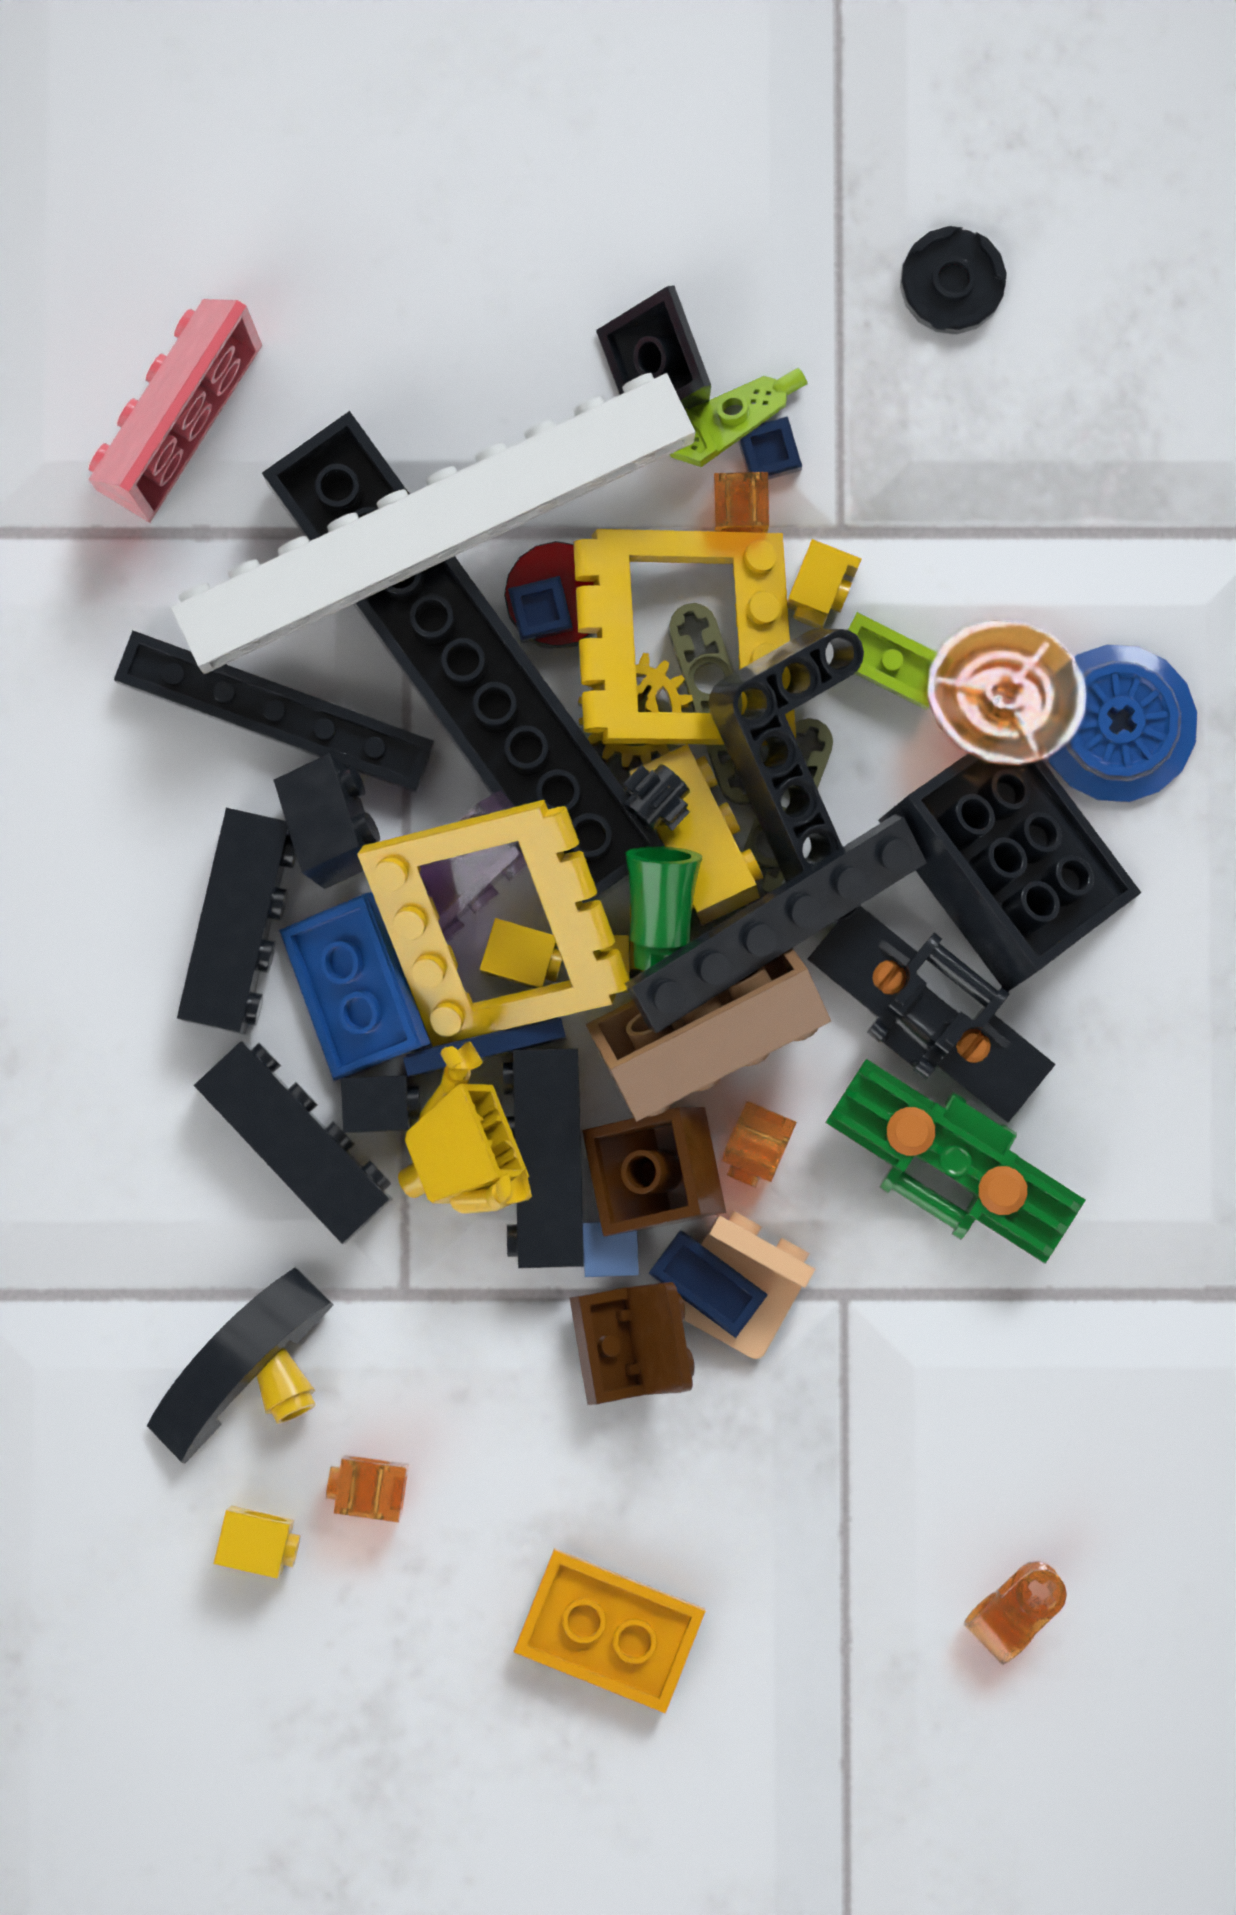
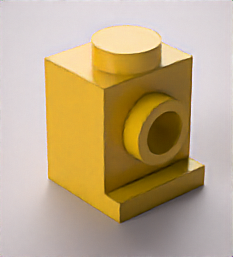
M812 539L787 601L788 608L795 611L793 618L808 626L822 629L830 609L841 612L852 582L844 580L843 576L846 574L855 577L862 558Z

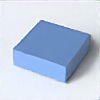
M600 1222L583 1223L585 1277L639 1275L637 1231L603 1237Z

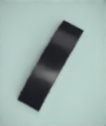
M293 1268L255 1296L205 1344L162 1398L151 1416L147 1427L180 1462L185 1464L222 1425L217 1417L289 1340L298 1344L334 1304L299 1269Z

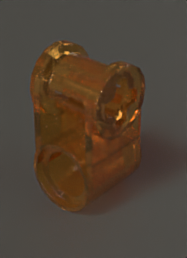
M1039 1561L1028 1562L1021 1566L995 1592L983 1599L970 1612L963 1625L1000 1664L1004 1665L1021 1653L1034 1638L1035 1634L1061 1611L1067 1597L1065 1584L1055 1569L1047 1563ZM1036 1580L1042 1585L1047 1583L1046 1587L1050 1592L1049 1596L1044 1600L1037 1595L1031 1597L1032 1592L1028 1586L1032 1581Z

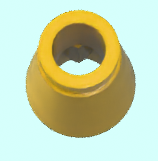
M283 1347L256 1376L265 1413L272 1414L276 1424L299 1417L316 1406L311 1395L315 1392V1389Z

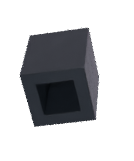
M407 1075L341 1078L343 1133L408 1131L411 1128V1119H419L421 1112L419 1086L409 1087V1077Z

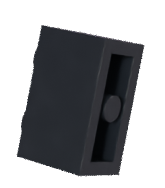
M329 753L274 779L273 781L301 872L323 889L363 872L364 870L357 854L362 846L379 842L380 834L373 818L364 810L360 797L364 796L366 791L357 770L353 766L346 767Z

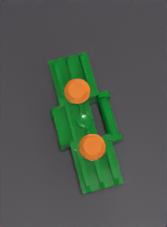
M865 1059L825 1123L891 1165L879 1188L887 1193L892 1189L953 1228L952 1235L960 1240L963 1239L974 1221L977 1220L1046 1264L1086 1199L1009 1150L1017 1137V1132L1004 1124H997L966 1104L967 1100L952 1092L945 1101V1106L942 1107L868 1059ZM915 1157L924 1163H928L970 1192L973 1198L966 1210H963L907 1174L905 1170L912 1159Z

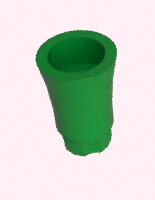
M640 847L630 849L625 853L630 883V941L633 942L634 967L640 970H647L690 943L691 914L695 886L702 861V855L695 851L674 847Z

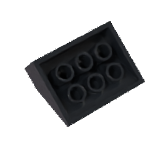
M1014 721L909 794L878 820L882 823L894 814L905 818L927 862L915 871L1001 987L1008 992L1037 973L1142 893Z

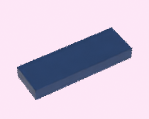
M557 1017L406 1054L403 1060L407 1076L412 1078L443 1070L446 1067V1063L440 1053L445 1047L453 1046L458 1050L464 1043L470 1041L483 1060L513 1052V1050H522L566 1039L562 1019Z

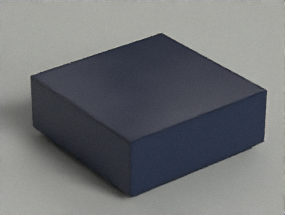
M788 416L762 423L738 441L751 485L802 470V463Z
M560 576L508 589L521 643L573 631Z

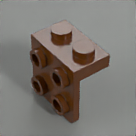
M673 1282L630 1286L569 1297L587 1405H597L642 1395L682 1393L692 1390L695 1364L685 1339L683 1327L685 1305Z

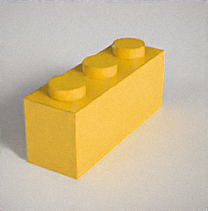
M688 744L642 765L650 772L651 770L654 771L660 764H663L678 775L690 789V793L683 799L688 804L686 808L690 813L673 831L664 823L655 830L665 847L687 849L702 855L693 900V909L701 925L703 926L760 899L755 882L764 878L752 851L748 849L740 852L732 836L741 830L729 804L725 802L718 806L710 791V788L718 785L706 757L702 756L695 760ZM637 767V768H635V769L629 771L630 776H631L639 767Z

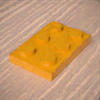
M554 1548L513 1652L666 1714L706 1610L703 1607Z

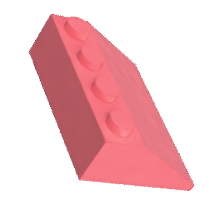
M203 299L196 311L188 309L184 313L175 329L174 336L178 339L167 356L161 353L154 360L146 375V381L149 382L146 390L139 401L132 398L127 403L117 422V426L121 427L120 431L111 445L104 443L100 446L90 462L89 471L92 472V475L88 480L98 492L149 523L154 518L262 347L247 306L238 300Z

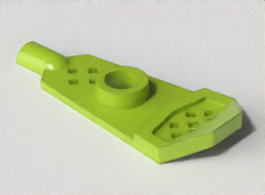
M796 368L777 380L762 376L719 395L706 403L690 409L686 408L685 411L695 430L694 443L669 454L670 457L703 467L785 408L787 396L808 384L803 372ZM730 406H742V410L735 415L724 413V410Z

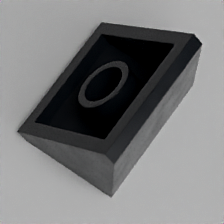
M675 285L666 286L596 330L620 395L624 393L622 387L626 383L641 375L652 373L655 379L667 373L684 409H690L710 401L711 383Z

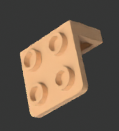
M733 1211L729 1220L717 1215L701 1245L768 1295L737 1338H734L685 1300H683L685 1305L684 1320L750 1358L758 1359L766 1353L802 1287H806L815 1268L805 1263L810 1253L783 1238L780 1239L775 1247L757 1236L762 1226Z

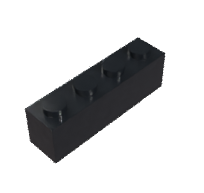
M226 807L177 1019L246 1035L248 1024L257 1025L263 1003V994L255 993L260 972L269 973L276 942L268 940L272 919L281 921L287 901L288 889L280 888L285 867L293 869L297 858L286 821Z
M240 1041L193 1086L339 1242L346 1244L393 1200L385 1191L392 1183L370 1160L362 1167L348 1152L355 1143L346 1133H343V1130L334 1121L325 1127L311 1111L318 1104L297 1082L290 1088L287 1087L274 1073L281 1067V1064L260 1042L251 1048L246 1042Z
M578 1049L513 1050V1062H503L504 1095L514 1094V1116L505 1117L530 1176L528 1181L532 1197L529 1200L517 1203V1224L507 1225V1257H518V1268L584 1267Z

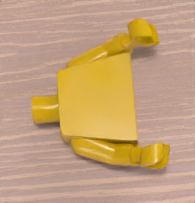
M470 1041L464 1043L458 1050L453 1046L445 1047L440 1053L446 1063L441 1084L420 1112L418 1122L405 1135V1143L413 1163L398 1173V1181L402 1190L411 1198H418L426 1194L427 1199L432 1204H451L454 1210L462 1214L499 1211L511 1204L529 1200L532 1197L528 1181L530 1176L493 1085L469 1084L470 1070L479 1067L483 1063L482 1059Z

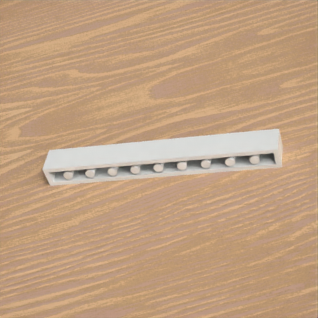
M652 373L641 375L626 383L622 387L624 393L606 402L602 396L590 399L573 410L574 417L556 425L552 419L541 422L524 433L526 440L509 448H506L504 443L490 446L475 456L477 463L458 472L455 466L437 471L426 479L428 486L409 495L405 489L395 491L380 499L376 503L378 509L359 518L357 513L344 515L327 526L328 533L312 541H309L307 536L298 537L279 547L277 551L280 556L261 565L257 559L247 561L228 572L230 579L212 588H210L208 583H202L184 591L178 596L181 602L170 608L198 667L203 674L213 671L693 444L695 430L668 374L665 373L655 379Z

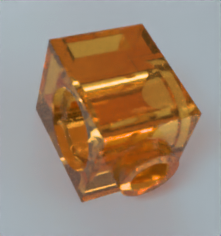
M768 472L714 473L712 484L713 531L768 533Z
M745 1101L720 1159L721 1162L730 1165L726 1175L755 1188L759 1179L772 1182L797 1122L752 1102Z
M344 1455L341 1458L340 1467L331 1466L329 1471L326 1499L335 1500L333 1513L399 1523L402 1518L409 1464Z

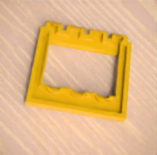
M596 529L591 535L592 539L574 541L575 579L583 582H594V586H580L576 588L578 632L597 634V638L579 640L581 684L600 686V690L582 693L584 732L602 733L603 744L724 745L711 713L638 712L630 562L733 564L740 670L790 641L783 533ZM787 667L782 674V683L785 689H787L791 677ZM742 692L741 714L747 708V698L744 692ZM793 709L786 713L785 717L796 739L795 711ZM766 741L762 743V745H768Z
M545 800L364 845L357 854L432 1046L612 1005L617 996L616 993L627 990L624 983L630 979L619 950L600 951L615 943V938L601 901L595 900L582 903L583 900L597 894V889L582 851L564 854V851L570 850L579 844L565 806L548 809ZM518 841L570 980L473 1003L470 994L465 992L457 972L458 963L451 945L446 943L438 922L440 917L432 897L428 896L420 876V865Z

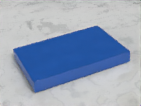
M372 892L362 894L279 930L333 1081L349 1077L430 1044L415 1000Z

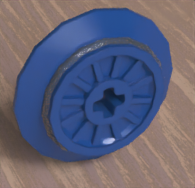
M1107 644L1077 654L1053 676L1040 703L1039 737L1049 764L1071 788L1098 801L1132 802L1160 792L1183 771L1196 744L1197 710L1187 682L1167 660L1138 646ZM1123 709L1130 715L1127 724L1132 728V731L1130 733L1128 730L1123 729L1118 734H1115L1109 729L1112 719L1107 713L1109 711L1116 715Z

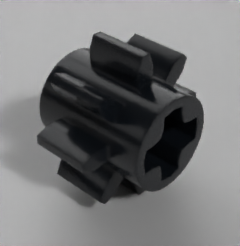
M660 764L654 771L651 770L650 772L640 765L624 783L627 787L626 792L630 797L623 803V806L637 822L651 832H654L663 823L673 831L690 813L686 808L688 804L683 800L690 793V789L678 775L663 764Z

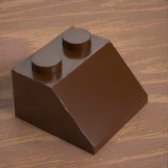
M676 1107L656 1116H647L637 1122L634 1118L582 1130L603 1237L679 1224L726 1213L705 1107Z

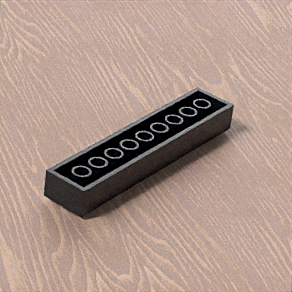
M350 411L262 472L269 489L303 536H307L309 541L328 533L327 526L334 520L350 513H357L360 518L377 510L378 506L376 503L383 497L398 490L405 489L407 491ZM455 556L353 604L501 810L545 800L548 809L561 806L567 808L579 844L570 850L564 851V854L576 851L583 852L597 889L595 896L583 900L582 903L601 900L629 880L625 854L628 850L640 847H665L655 832H651L643 827L625 809L623 803L629 798L628 794Z

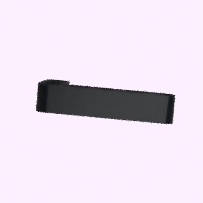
M809 630L722 679L713 687L709 695L708 705L712 718L786 882L843 847L785 714L844 681L859 670L864 656L863 645L858 636L850 630ZM829 642L833 647V658L830 664L827 662L825 655ZM786 667L789 669L791 676L787 689L784 688L782 683V674ZM742 692L746 694L747 708L743 714L740 713L738 708V699ZM766 741L769 751L768 757L763 763L760 758V747ZM787 789L790 801L787 809L784 811L781 800L784 791ZM809 837L811 849L808 856L804 858L803 844L806 838ZM860 906L856 907L855 909L848 912L836 921H844L850 919L854 914L857 913Z

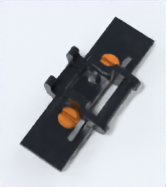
M861 905L857 913L850 919L838 921L807 960L876 1017V1020L868 1028L867 1033L876 1041H882L914 1067L913 1071L924 1080H927L935 1070V1067H938L1005 1122L1009 1123L1056 1065L995 1015L1010 993L1003 987L997 990L941 945L940 942L943 938L935 932L917 952ZM925 960L983 1006L973 1019L962 1011L957 1012L926 986L927 983L917 974V970Z

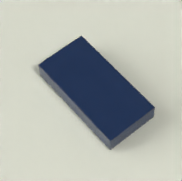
M681 1229L648 1272L661 1283L673 1282L683 1300L734 1338H737L768 1295Z

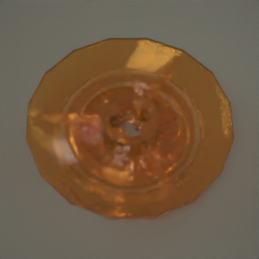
M991 620L967 626L942 644L929 668L927 700L938 727L959 749L987 763L1021 766L1047 759L1072 740L1085 715L1086 685L1075 658L1053 636L1026 623ZM997 691H1005L1008 699H1014L1012 704H1005L1003 697L996 695Z

